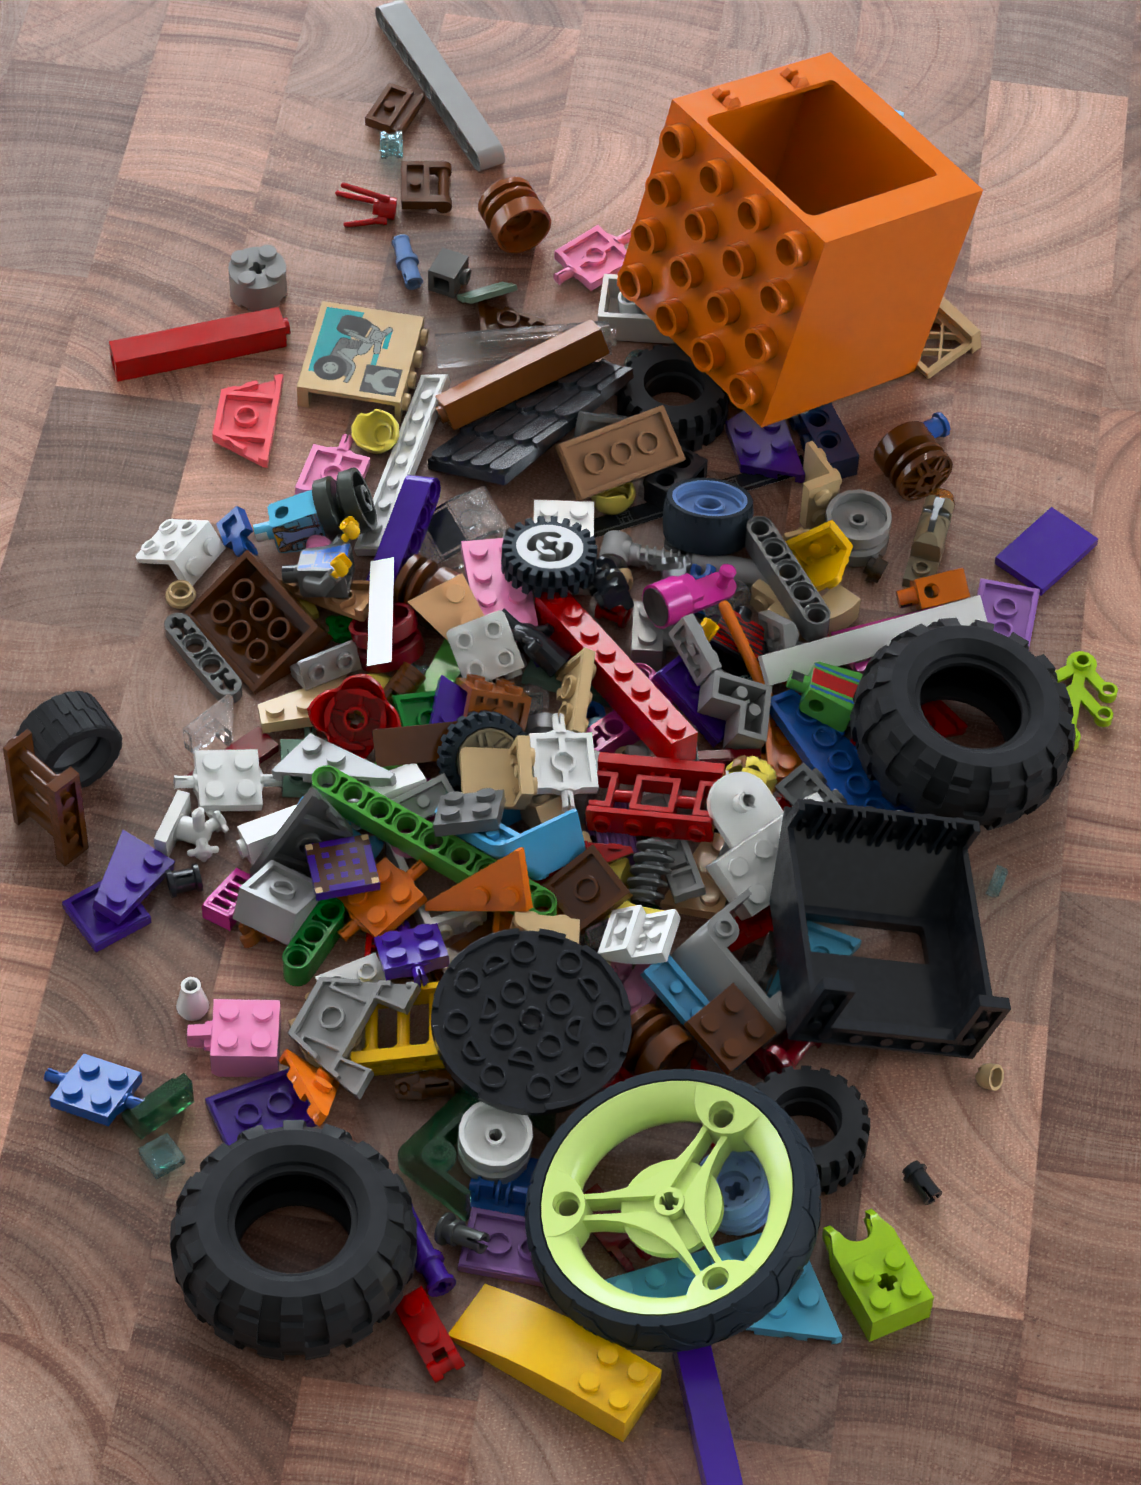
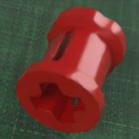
M596 604L594 618L599 620L605 618L618 623V627L625 628L633 608L626 610L622 605H618L611 610L607 608L600 610Z

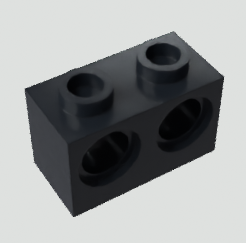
M681 446L686 458L685 461L645 476L643 480L644 500L663 510L667 491L672 485L686 479L707 478L708 459Z

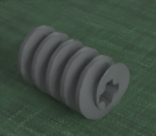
M648 838L647 840H640L636 844V848L640 852L633 855V860L637 864L632 865L629 870L634 877L628 878L626 882L627 886L631 888L628 890L633 895L628 901L635 905L661 910L662 908L654 904V901L664 900L665 896L658 892L657 889L668 887V883L660 878L661 875H671L672 872L664 867V863H674L675 861L674 858L667 854V851H676L678 847L670 842Z

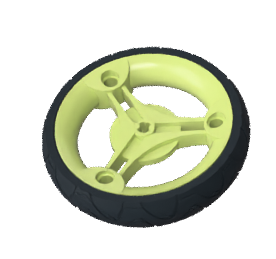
M671 1069L653 1071L620 1081L602 1090L577 1108L566 1119V1122L561 1124L539 1157L531 1177V1185L528 1188L525 1206V1230L534 1270L550 1298L568 1317L593 1334L625 1348L647 1352H679L706 1347L746 1330L774 1309L790 1292L804 1271L803 1267L807 1265L816 1243L821 1217V1199H819L821 1188L816 1162L807 1140L792 1118L773 1099L750 1084L736 1080L728 1075L695 1069ZM693 1122L703 1125L695 1139L678 1158L658 1162L647 1167L631 1181L628 1187L604 1193H583L585 1183L598 1163L608 1152L630 1136L648 1128L668 1123ZM713 1142L715 1147L704 1164L700 1166L699 1162ZM752 1150L759 1159L768 1180L770 1205L767 1221L756 1246L744 1261H722L717 1254L713 1242V1236L719 1229L724 1214V1199L716 1180L724 1162L732 1151L745 1152ZM621 1210V1213H611V1214H593V1212H592V1211ZM591 1232L626 1233L631 1241L647 1254L661 1258L678 1257L694 1274L695 1278L691 1282L686 1295L656 1298L632 1294L605 1281L592 1268L581 1248L587 1242ZM704 1246L714 1264L700 1271L691 1253ZM724 1285L722 1288L715 1290L718 1286Z

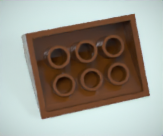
M246 550L183 613L192 619L235 673L255 694L290 674L289 666L296 664L299 660L319 653L333 639L263 561L249 550Z

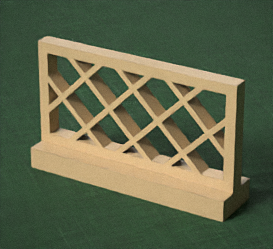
M944 296L933 322L941 326V332L930 331L927 338L940 339L939 348H924L921 357L922 355L938 356V361L928 368L921 361L920 357L916 367L927 379L934 376L968 350L973 354L981 348V330ZM944 340H956L961 344L955 349H943Z

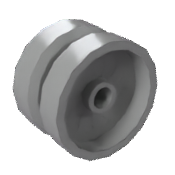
M862 489L847 490L837 494L828 504L825 523L833 519L853 544L847 565L852 567L866 566L870 557L877 559L879 554L884 556L889 543V531L892 523L891 508L886 501L874 492Z

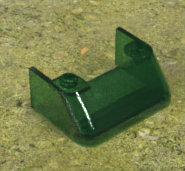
M461 1088L399 1148L397 1159L401 1172L463 1221L467 1222L470 1217L471 1191L447 1172L456 1163L454 1145L458 1142L459 1125L463 1114L473 1104L480 1102V1100ZM556 1114L528 1115L532 1125L551 1139L555 1134Z

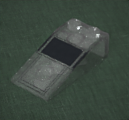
M486 486L459 494L435 508L419 554L426 557L427 560L435 561L438 564V570L446 566L453 570L464 567L461 541L496 539L507 536V531L510 527Z

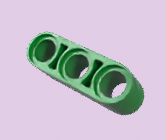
M338 898L320 900L282 954L283 976L288 984L292 986L307 984L339 940L340 935L337 931L345 926L344 904Z

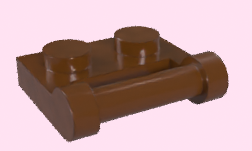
M401 161L402 209H436L440 213L450 212L452 210V199L449 197V177L452 173L451 164L447 161ZM429 175H436L438 177V195H430Z

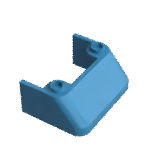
M575 808L521 834L507 827L522 820L520 810L504 809L499 830L455 835L496 860L503 858L519 847H524L528 877L532 880L545 879L550 873L566 866L586 850L578 810Z

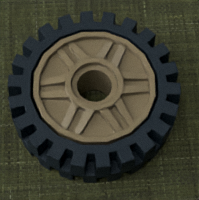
M480 710L479 713L473 711L468 713L467 717L461 716L456 719L458 722L455 725L450 724L447 728L449 732L447 735L443 734L440 739L443 743L442 746H438L437 750L439 754L437 759V766L440 768L439 774L444 773L454 792H462L459 753L463 747L510 749L517 735L527 736V734L512 719L494 711Z

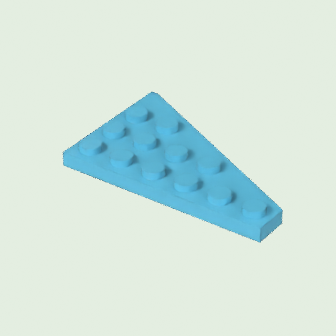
M762 1233L715 1246L717 1254L722 1261H744L756 1246ZM706 1249L691 1254L700 1271L714 1264ZM675 1258L605 1279V1281L632 1294L667 1298L686 1295L695 1276L685 1263L679 1258ZM810 1260L803 1267L804 1271L781 1302L761 1320L746 1329L754 1331L756 1335L780 1338L789 1336L796 1340L807 1341V1338L830 1340L832 1344H838L842 1340V1334ZM724 1285L718 1286L715 1290L722 1288Z

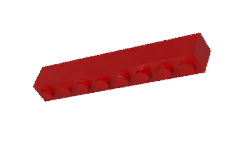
M542 592L541 598L535 597L534 606L538 625L549 623L554 627L555 631L550 638L571 653L568 660L573 658L583 648L596 652L594 660L596 673L591 681V685L655 756L695 760L698 732L569 592L565 598H561L559 592H555L554 599H547L548 593Z

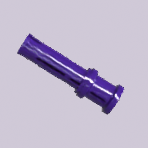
M412 1204L413 1214L417 1222V1258L415 1268L418 1273L423 1275L427 1283L426 1290L429 1296H442L454 1288L456 1280L443 1264L445 1258L442 1252L433 1248Z

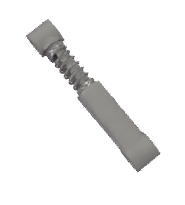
M617 530L608 531L604 534L599 557L604 555L611 557L618 569L627 568L630 565L639 568L645 565L648 569L650 566H653L650 565L649 559L687 556L690 559L691 566L692 564H697L702 567L701 575L706 571V564L713 565L716 568V572H719L723 564L734 566L736 569L734 581L738 588L751 590V586L758 579L767 583L752 559L730 555H696L689 552L684 555L681 554L680 550L678 553H673L672 549L670 552H666L664 547L661 551L656 550V546L653 549H648V545L642 548L641 544L633 543L632 538L628 534ZM604 564L601 568L606 570L608 564Z

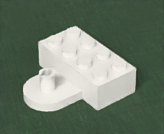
M733 772L718 779L711 787L707 797L709 817L713 819L714 826L730 850L705 868L729 903L747 889L752 893L735 911L742 921L753 917L770 905L769 901L784 811L760 778L748 772ZM818 792L804 798L824 802Z

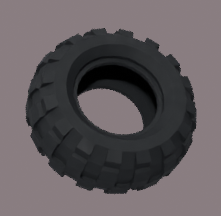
M957 618L938 619L937 622H932L927 627L921 623L894 637L889 646L885 645L880 648L868 662L853 696L854 706L850 714L853 742H856L858 759L869 781L877 780L880 783L882 796L895 808L900 804H904L915 811L914 813L933 814L950 818L960 817L966 820L979 821V825H983L987 831L1011 824L1022 815H1028L1049 799L1054 788L1059 785L1074 751L1076 736L1075 724L1071 723L1074 716L1073 707L1065 683L1057 682L1056 668L1044 654L1034 656L1028 650L1029 641L1014 632L1009 637L993 631L994 624L975 620L970 626L960 625ZM936 700H953L971 705L984 712L993 720L1002 733L1005 743L988 749H974L955 744L933 729L925 718L921 705Z
M283 1120V1127L264 1130L261 1124L242 1131L238 1135L236 1142L229 1146L223 1142L200 1163V1172H195L193 1177H189L176 1201V1215L171 1221L170 1248L175 1279L182 1288L186 1304L202 1323L207 1322L209 1326H213L216 1336L241 1350L246 1346L253 1348L263 1358L284 1361L285 1355H305V1360L328 1356L330 1349L343 1344L346 1348L353 1346L373 1332L375 1322L381 1323L383 1319L386 1320L403 1299L405 1285L413 1277L417 1258V1222L413 1214L412 1198L403 1179L397 1173H392L391 1169H389V1161L365 1141L357 1143L352 1140L349 1132L326 1123L323 1129L307 1127L304 1120ZM289 1206H304L323 1211L337 1220L349 1236L345 1246L330 1262L312 1271L292 1274L275 1272L260 1266L246 1255L239 1243L246 1230L258 1218L273 1210Z

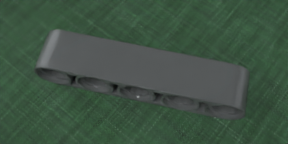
M765 516L750 518L746 527L745 548L790 619L796 625L799 633L808 642L828 637L831 612L787 543L769 518Z

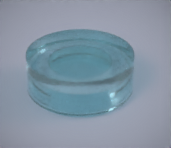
M1000 865L996 866L986 890V895L994 898L999 896L1008 874L1007 868Z

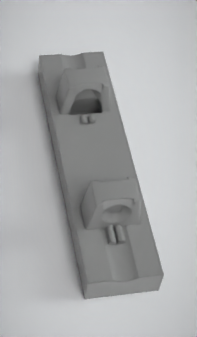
M670 794L643 795L641 803L642 805L668 807ZM651 837L652 839L670 842L678 847L676 851H667V854L675 859L674 863H664V867L672 871L671 875H665L675 904L705 895V886L688 841Z

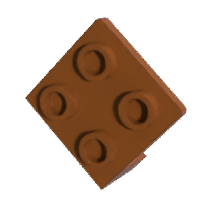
M467 674L466 678L457 677L456 684L468 693L464 717H467L468 713L473 711L478 713L480 710L494 711L512 719L525 732L532 698L523 692L522 687L515 686V682L507 679L497 678L496 683L485 681V677L475 674Z

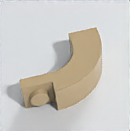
M758 579L751 586L750 605L757 612L770 610L791 620L770 586L761 579ZM840 584L821 596L831 612L828 631L830 636L831 632L846 629L858 618L861 599ZM799 633V640H805Z

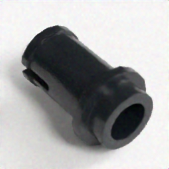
M916 1160L903 1169V1180L905 1183H910L925 1205H929L936 1201L933 1196L939 1198L943 1192L926 1172L927 1166L920 1164Z

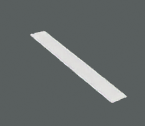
M394 557L370 561L367 666L392 662Z

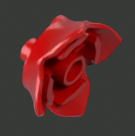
M360 673L349 676L339 687L320 693L307 708L311 724L316 730L327 736L328 742L363 759H366L374 749L373 730L402 727L399 714L387 701L381 684L368 674ZM355 710L362 713L361 716L365 718L358 725L352 723L353 718H349V713L353 714Z

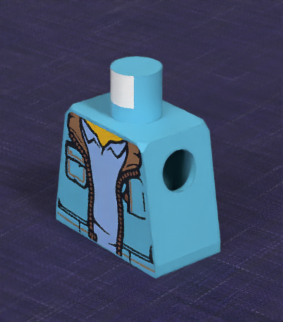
M312 490L269 504L267 507L269 521L253 525L257 542L274 539L280 553L302 551L306 549V542L309 536H325V531L315 509Z

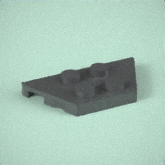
M311 787L252 865L250 876L252 877L270 860H274L311 878L305 845L352 837V826L315 788Z

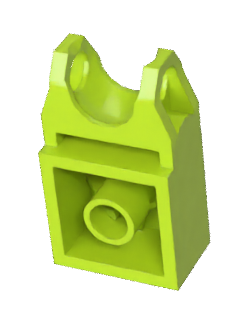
M872 1208L865 1211L866 1216L863 1219L868 1233L866 1239L857 1242L850 1241L844 1238L831 1225L824 1227L822 1238L829 1254L830 1270L838 1282L837 1286L869 1342L930 1317L934 1296L895 1229L884 1221Z

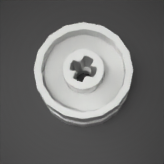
M481 1101L473 1104L463 1114L458 1131V1160L464 1172L474 1179L482 1176L484 1180L494 1181V1185H497L498 1180H502V1184H506L517 1179L526 1170L531 1157L533 1131L528 1115L502 1111Z

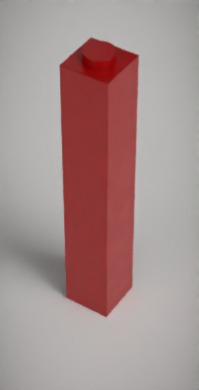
M279 307L109 341L110 360L116 380L119 382L287 347L286 335L291 334L288 318L282 317Z

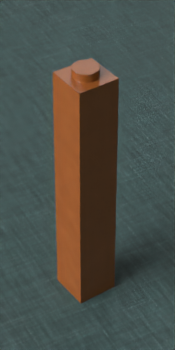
M590 319L436 395L435 398L439 406L435 410L442 424L447 422L453 430H456L610 354L603 333L596 323Z

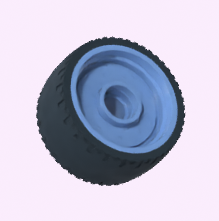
M691 478L679 481L672 485L666 494L663 508L664 537L676 548L691 554L720 556L738 552L745 548L747 522L754 514L753 498L743 487L726 480Z

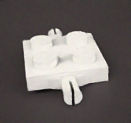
M555 713L551 716L552 731L547 733H529L530 747L535 749V764L532 767L533 777H537L538 781L537 794L560 795L562 811L567 812L568 808L569 810L576 809L574 803L575 794H597L599 785L592 732L576 733L566 730L564 714L560 713L558 717V713Z
M258 749L195 750L193 756L195 768L193 776L174 775L173 780L174 789L193 788L197 797L198 807L203 808L204 812L208 810L213 812L262 811L263 787H282V781L273 779L272 774L262 773L259 766Z

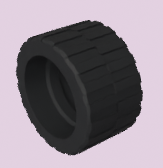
M83 691L64 692L44 701L28 714L16 733V736H19L27 729L31 731L35 756L56 774L63 773L71 766L79 773L81 789L88 787L97 779L99 780L113 766L123 744L121 733L92 694L84 693Z

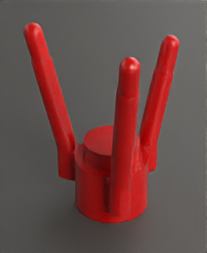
M345 182L341 183L342 188L359 194L339 190L335 192L340 197L373 204L372 214L378 215L377 218L344 222V227L373 224L387 225V219L395 220L397 198Z

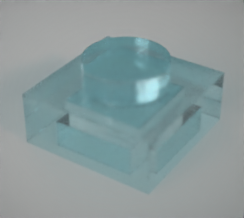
M168 1132L138 1148L139 1156L156 1180L186 1164L185 1156Z

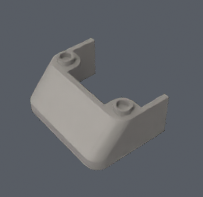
M747 889L682 943L672 953L671 957L710 1002L734 983L777 1032L774 1037L762 1046V1048H765L788 1029L786 1028L787 1022H785L786 1016L781 990L769 998L728 949L739 935L738 923L731 914L752 894Z

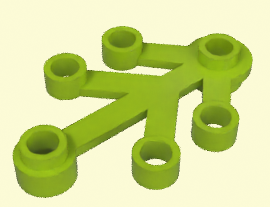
M1084 651L1070 654L1067 658L1066 666L1055 671L1058 683L1070 677L1073 678L1072 684L1066 688L1074 714L1071 722L1075 724L1076 732L1074 751L1078 748L1081 738L1080 732L1076 728L1080 704L1094 717V723L1099 727L1110 726L1114 715L1111 708L1100 706L1084 687L1085 680L1098 692V698L1104 703L1114 702L1118 693V688L1115 684L1105 682L1096 672V659ZM1104 691H1109L1112 694H1106ZM1099 715H1105L1108 718H1101Z

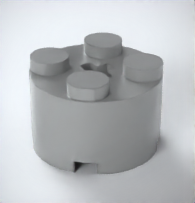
M263 245L261 247L237 250L232 253L228 267L232 301L239 307L240 304L248 307V311L251 312L278 307L282 298H285L287 295L286 263L283 257L276 252V248L272 245Z

